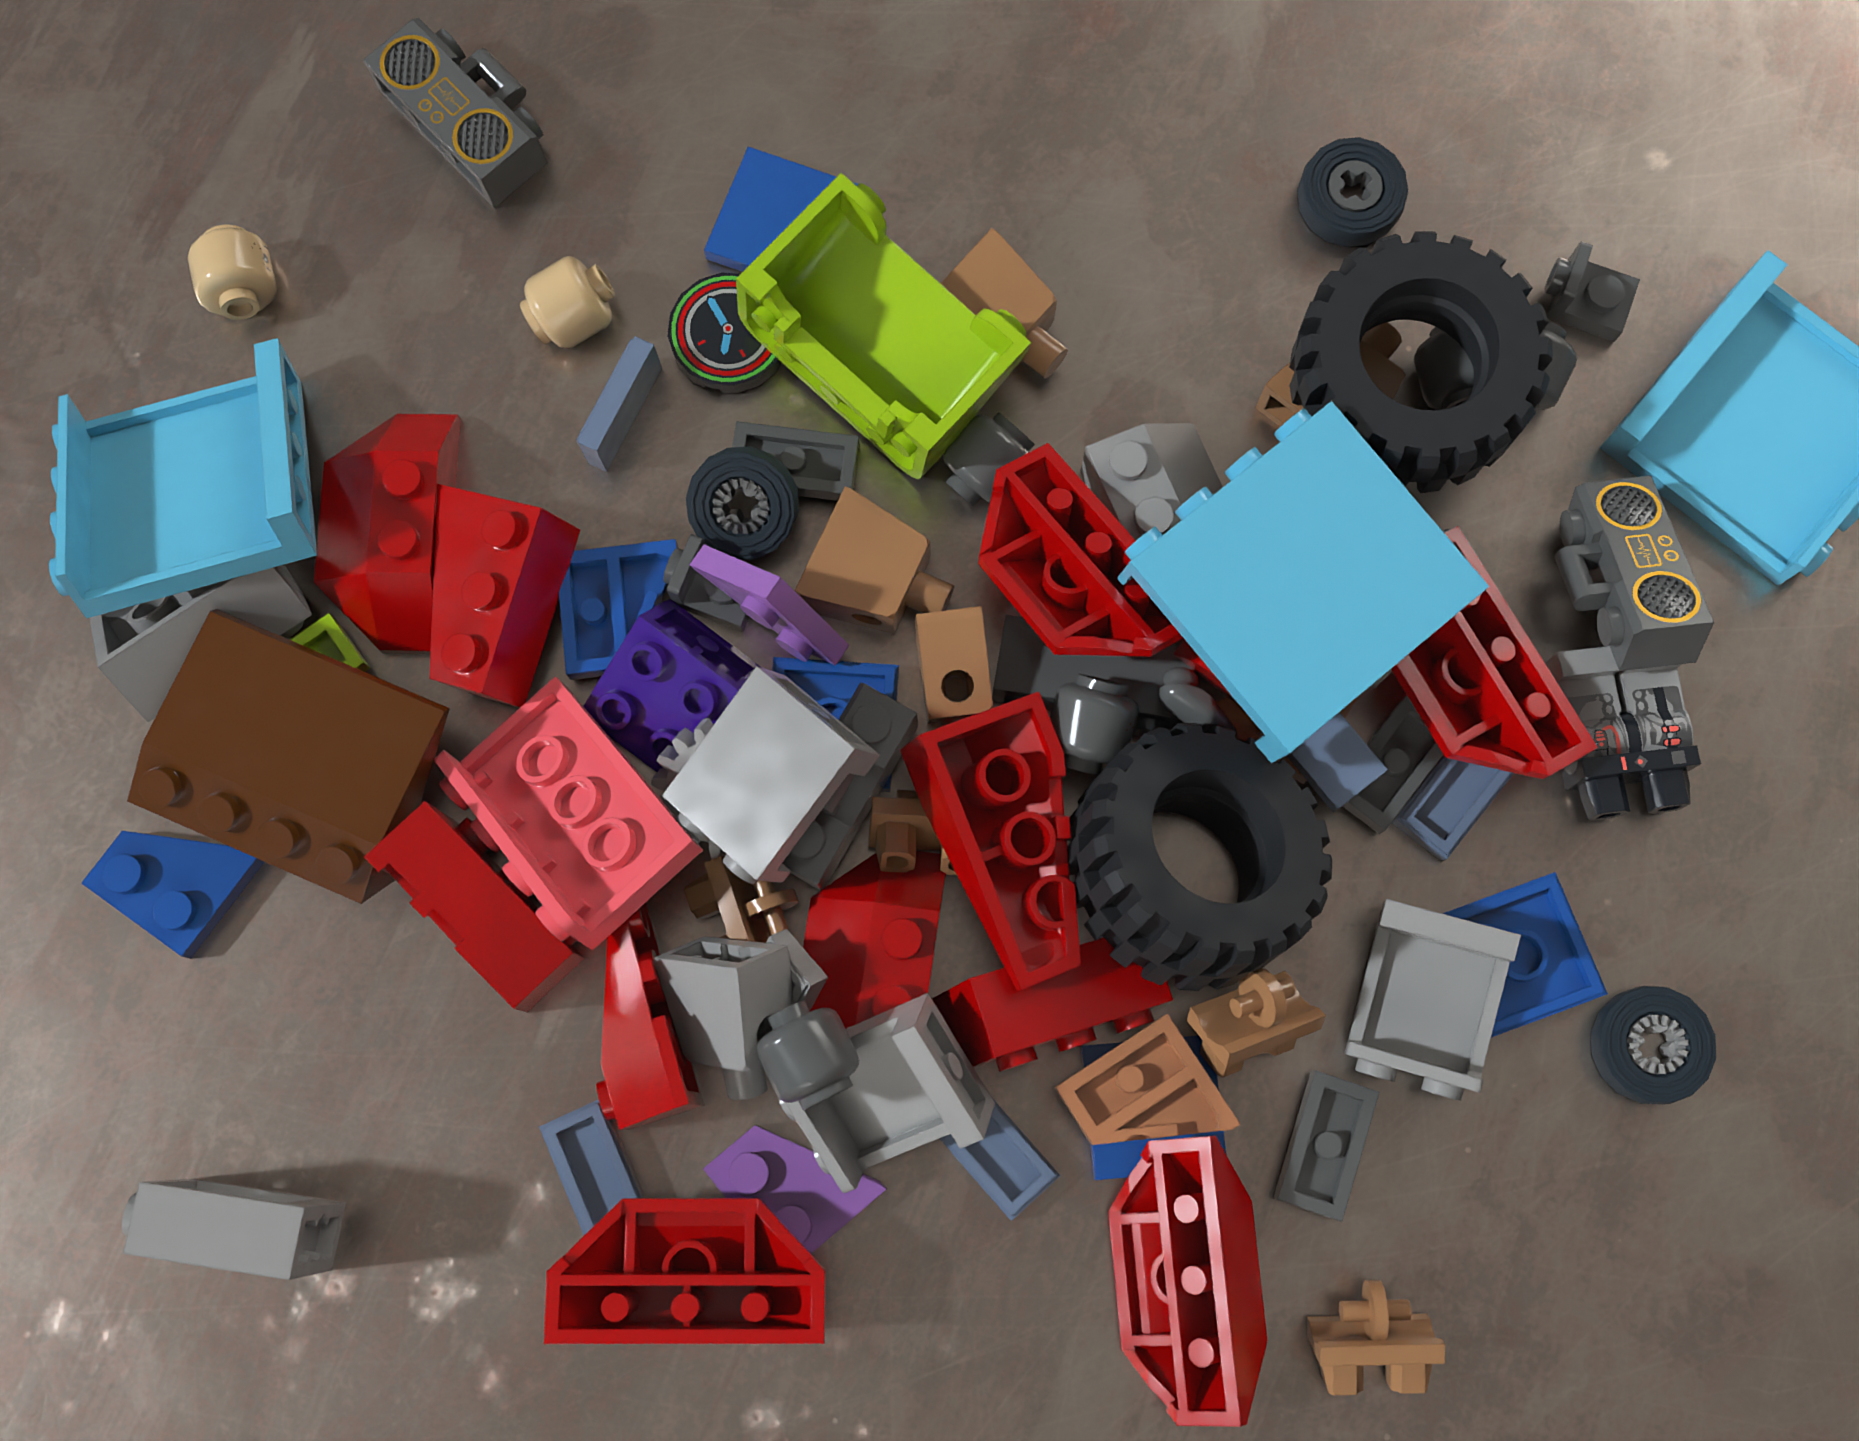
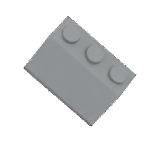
M1193 423L1141 424L1085 447L1080 470L1088 488L1135 540L1155 526L1164 535L1181 521L1175 511L1203 487L1206 486L1213 495L1223 488Z
M285 565L90 617L97 667L147 722L155 719L210 611L219 609L286 639L300 630L304 620L312 614L302 590Z

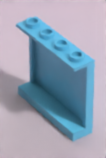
M1767 250L1743 275L1599 448L1636 477L1651 475L1658 493L1778 586L1799 572L1805 577L1810 576L1833 551L1834 548L1826 543V541L1838 528L1844 532L1859 519V346L1773 283L1788 264Z
M278 338L254 344L256 376L101 418L85 421L68 394L58 396V424L52 426V437L57 448V467L51 469V480L57 498L56 511L50 514V525L56 539L55 558L49 560V572L59 594L62 596L69 595L86 619L317 556L302 384Z
M1332 401L1313 416L1303 408L1287 420L1273 434L1279 440V443L1266 454L1262 455L1256 447L1244 454L1225 471V475L1230 479V482L1213 495L1206 486L1196 492L1175 511L1181 521L1164 535L1156 526L1143 534L1125 551V554L1131 561L1117 577L1123 586L1132 578L1137 581L1264 735L1255 742V745L1271 764L1296 749L1489 587Z

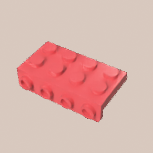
M556 676L460 762L445 750L434 758L435 763L446 776L439 782L442 790L459 808L464 811L469 808L477 817L470 824L474 833L493 852L498 853L502 850L509 860L502 867L504 873L525 895L531 896L533 893L542 903V906L535 911L537 917L562 942L569 936H572L593 951L703 851L690 833L677 822L675 815L569 688Z

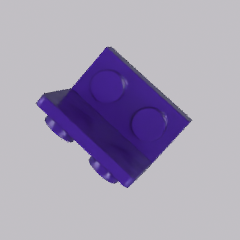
M669 598L638 616L583 706L608 736L654 771L658 772L663 767L657 762V759L668 745L673 746L672 740L685 727L694 733V729L706 718H709L715 724L756 666H761Z

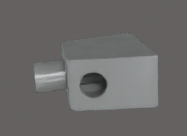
M704 936L654 957L656 971L682 1054L689 1062L722 1068L729 1099L746 1100L765 1093L768 1087L764 1068L757 1055L756 1048L760 1039L773 1030L768 1018L793 1005L788 946Z

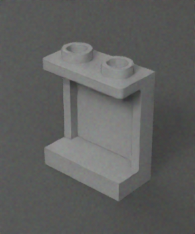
M756 666L662 796L680 812L676 820L687 832L705 842H709L711 839L726 853L723 863L735 875L751 884H755L757 881L783 883L791 871L782 862L849 773L865 776L880 754L786 675Z
M1386 899L1383 902L1344 1052L1346 1055L1358 1058L1355 1071L1395 1082L1397 1070L1423 1076L1424 1080L1421 1090L1459 1101L1462 1100L1464 1089L1481 1093L1484 1081L1481 1079L1494 1023L1509 964L1515 961L1521 935Z
M928 993L846 1029L859 1056V1066L849 1076L853 1084L852 1087L806 1110L802 1109L799 1101L785 1103L779 1099L785 1114L791 1120L797 1121L813 1146L814 1156L823 1172L833 1177L843 1193L857 1189L862 1174L868 1167L948 1134L952 1135L960 1149L983 1140L995 1105L994 1100Z

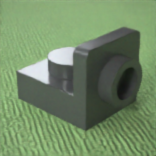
M1581 241L1567 260L1560 257L1556 260L1549 274L1544 292L1553 295L1546 316L1550 320L1615 342L1623 333L1640 279L1589 262L1593 245Z
M691 534L684 550L676 548L665 568L663 582L668 584L667 592L671 600L688 612L743 632L749 616L742 611L740 604L690 566V563L702 546L706 545L703 538Z

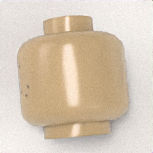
M224 224L208 229L191 245L188 253V263L193 288L199 304L206 310L229 319L243 320L254 316L272 302L277 291V285L267 244L258 235L237 225Z
M566 256L526 281L524 287L526 299L520 302V308L529 326L542 343L547 345L553 341L559 347L569 349L605 329L610 324L612 316L608 301L616 297V294L607 276L597 264L587 268L575 257Z

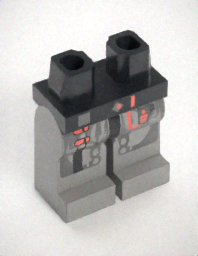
M1610 646L1557 652L1545 663L1598 746L1597 749L1564 767L1565 770L1562 772L1565 791L1579 789L1580 798L1588 820L1610 819L1630 812L1625 784L1642 782L1648 813L1677 811L1690 805L1688 771L1699 766L1701 761L1697 745L1693 746V728L1684 706L1678 667L1682 664L1619 671Z

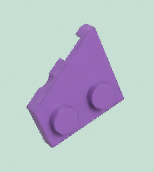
M707 545L702 546L690 563L694 570L740 604L742 611L749 617L778 633L779 635L775 641L796 658L807 662L810 656L813 655L836 666L849 647V644L781 577Z
M754 1125L703 1168L725 1198H761L811 1254L887 1189L880 1180L862 1174L857 1189L843 1193L833 1177L823 1172L819 1167L813 1150L789 1141L758 1125Z

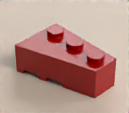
M437 484L429 679L472 695L520 708L524 705L558 603L559 590L570 565L581 529L541 507Z
M424 801L371 849L364 858L378 872L383 870L389 873L413 898L409 904L423 918L428 915L456 945L454 949L513 1009L528 1013L585 959L573 946L577 940L569 936L562 942L543 925L535 913L538 908L529 899L531 896H527L520 891L486 853L490 848L474 833L470 827V824L473 822L470 818L466 817L459 824Z
M1104 937L1097 941L1093 940L1080 944L1081 966L1026 989L1017 991L1004 967L969 978L931 998L973 1068L996 1061L999 1072L1037 1060L1035 1047L1055 1041L1058 1051L1063 1052L1096 1041L1097 1038L1093 1028L1111 1022L1114 1023L1117 1034L1154 1022L1151 1009L1173 1001L1167 981L1159 985L1142 978L1141 972L1143 968L1134 962L1126 968L1109 956L1114 948Z

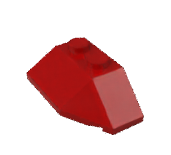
M396 414L324 462L314 583L382 653L430 654L437 484L456 488L461 422L458 414Z
M1049 443L996 469L978 564L1054 655L1151 657L1183 638L1134 578L1124 586L1117 579L1131 561L1125 554V551L1136 540Z
M1456 526L1444 534L1489 587L1392 667L1391 670L1445 758L1545 779L1597 749L1598 746L1459 526Z
M916 851L914 870L904 873L881 871L876 852L810 898L803 948L828 976L810 1011L820 1008H831L839 1014L845 1029L926 993L929 994L946 873L940 871V854Z
M1216 1136L1150 1140L1140 1154L1142 1158L1127 1177L1108 1211L1121 1349L1148 1387L1167 1406L1166 1411L1177 1426L1242 1427L1247 1425L1268 1342L1252 1200Z
M623 1198L546 1271L544 1344H824L826 1270L761 1198Z

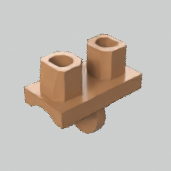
M897 790L896 798L872 797L868 847L876 848L881 871L906 873L915 868L916 850L940 851V871L945 872L947 875H957L923 810L916 790Z
M725 856L705 862L707 873L684 888L690 911L697 919L708 918L721 913L727 934L719 938L766 943L769 936L785 929L789 931L783 911L799 903L795 889L776 892L773 882L757 881L755 884L744 881L726 867L723 863Z
M1259 968L1239 981V989L1190 1007L1187 1022L1202 1039L1200 1055L1218 1076L1226 1077L1241 1071L1246 1059L1261 1053L1277 1056L1294 1049L1298 1038L1322 1029L1326 1015L1319 1007L1310 1005L1302 998L1296 989L1293 979L1286 971L1273 975L1267 969Z
M1379 1279L1365 1280L1363 1282L1361 1300L1340 1301V1316H1307V1337L1319 1362L1322 1380L1328 1393L1333 1396L1357 1395L1363 1391L1364 1366L1385 1365V1380L1391 1390L1401 1394L1426 1393L1432 1364H1445V1343L1442 1338H1436L1428 1314H1411V1305L1408 1299L1387 1300L1385 1288Z

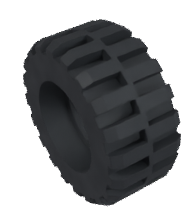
M1415 231L1409 243H1402L1401 236L1393 234L1377 239L1371 254L1366 248L1360 247L1346 256L1339 271H1330L1317 289L1313 301L1310 302L1298 331L1289 368L1294 371L1289 384L1293 404L1303 405L1308 413L1313 416L1332 401L1404 487L1409 482H1416L1417 490L1420 493L1440 491L1449 479L1458 486L1475 478L1483 466L1490 467L1536 414L1535 408L1544 398L1550 381V377L1545 372V369L1553 361V341L1549 337H1539L1549 321L1542 304L1530 305L1527 296L1533 287L1521 273H1517L1514 277L1508 275L1502 269L1506 259L1492 249L1489 250L1486 256H1483L1470 249L1473 240L1454 235L1450 243L1438 242L1435 231ZM1395 320H1415L1441 329L1462 346L1471 361L1474 380L1473 391L1466 402L1458 406L1433 411L1414 409L1394 401L1373 383L1366 372L1360 354L1362 337L1370 329Z
M1178 723L1171 731L1159 727L1144 733L1136 743L1127 744L1110 761L1077 801L1078 808L1069 817L1071 838L1067 839L1071 842L1067 846L1069 875H1075L1076 879L1073 883L1075 884L1077 909L1084 907L1090 917L1084 924L1085 928L1095 941L1103 936L1114 949L1109 956L1126 968L1134 962L1143 968L1141 972L1142 978L1159 985L1164 984L1173 977L1175 978V986L1179 990L1199 991L1207 984L1215 989L1228 987L1236 984L1249 973L1266 966L1300 941L1312 928V919L1322 912L1328 898L1327 888L1323 887V885L1332 879V857L1330 854L1323 853V848L1330 843V838L1325 820L1317 821L1313 810L1318 806V803L1310 789L1307 787L1301 790L1292 778L1296 771L1284 759H1281L1278 763L1275 761L1271 764L1255 745L1257 740L1249 737L1245 742L1235 739L1236 731L1213 725L1206 733L1202 731V725L1198 723ZM1171 812L1191 817L1207 826L1222 840L1229 850L1237 869L1239 880L1237 903H1219L1202 898L1186 889L1170 874L1155 847L1152 834L1153 813Z

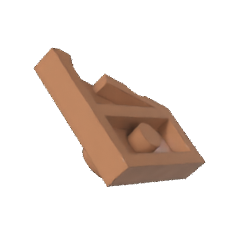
M1168 1013L1054 1087L1091 1145L1233 1130L1240 1125Z

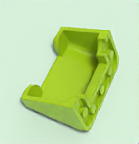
M840 173L736 278L738 314L748 331L768 351L777 357L778 360L897 467L911 477L920 479L936 463L1025 357L1031 342L1026 338L1027 333L1023 325L1008 311L999 309L997 312L983 308L977 315L970 311L886 235L887 226L883 217L886 207L881 198L867 185L859 183L856 186L844 174Z

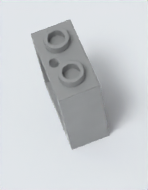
M197 1179L139 1182L137 1193L133 1194L128 1200L122 1217V1232L127 1236L123 1254L285 1280L310 1276L333 1269L346 1203Z

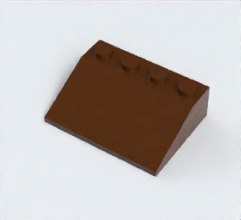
M215 609L209 612L142 743L127 802L362 904L395 881L389 873L383 870L378 872L364 856L420 806L450 708L219 609Z

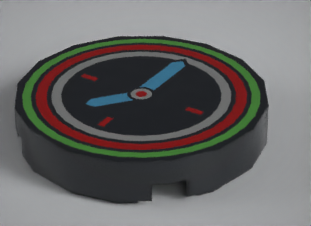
M721 272L699 279L681 293L670 312L668 339L677 366L693 383L706 388V385L713 389H720L724 393H739L763 384L778 371L782 362L748 331L739 317L736 278L740 274Z

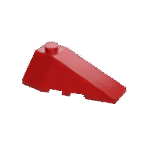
M1035 692L918 735L900 749L923 810L1016 990L1026 989L1081 966L1075 884L1070 881L1067 839L1071 838L1069 816L1064 815L1062 778L1066 776L1064 752L1040 692Z
M647 902L607 937L601 1066L605 1080L597 1082L596 1088L606 1120L616 1119L619 1130H631L705 1106L693 1063L689 1062L682 1054L656 971L654 957L661 955Z

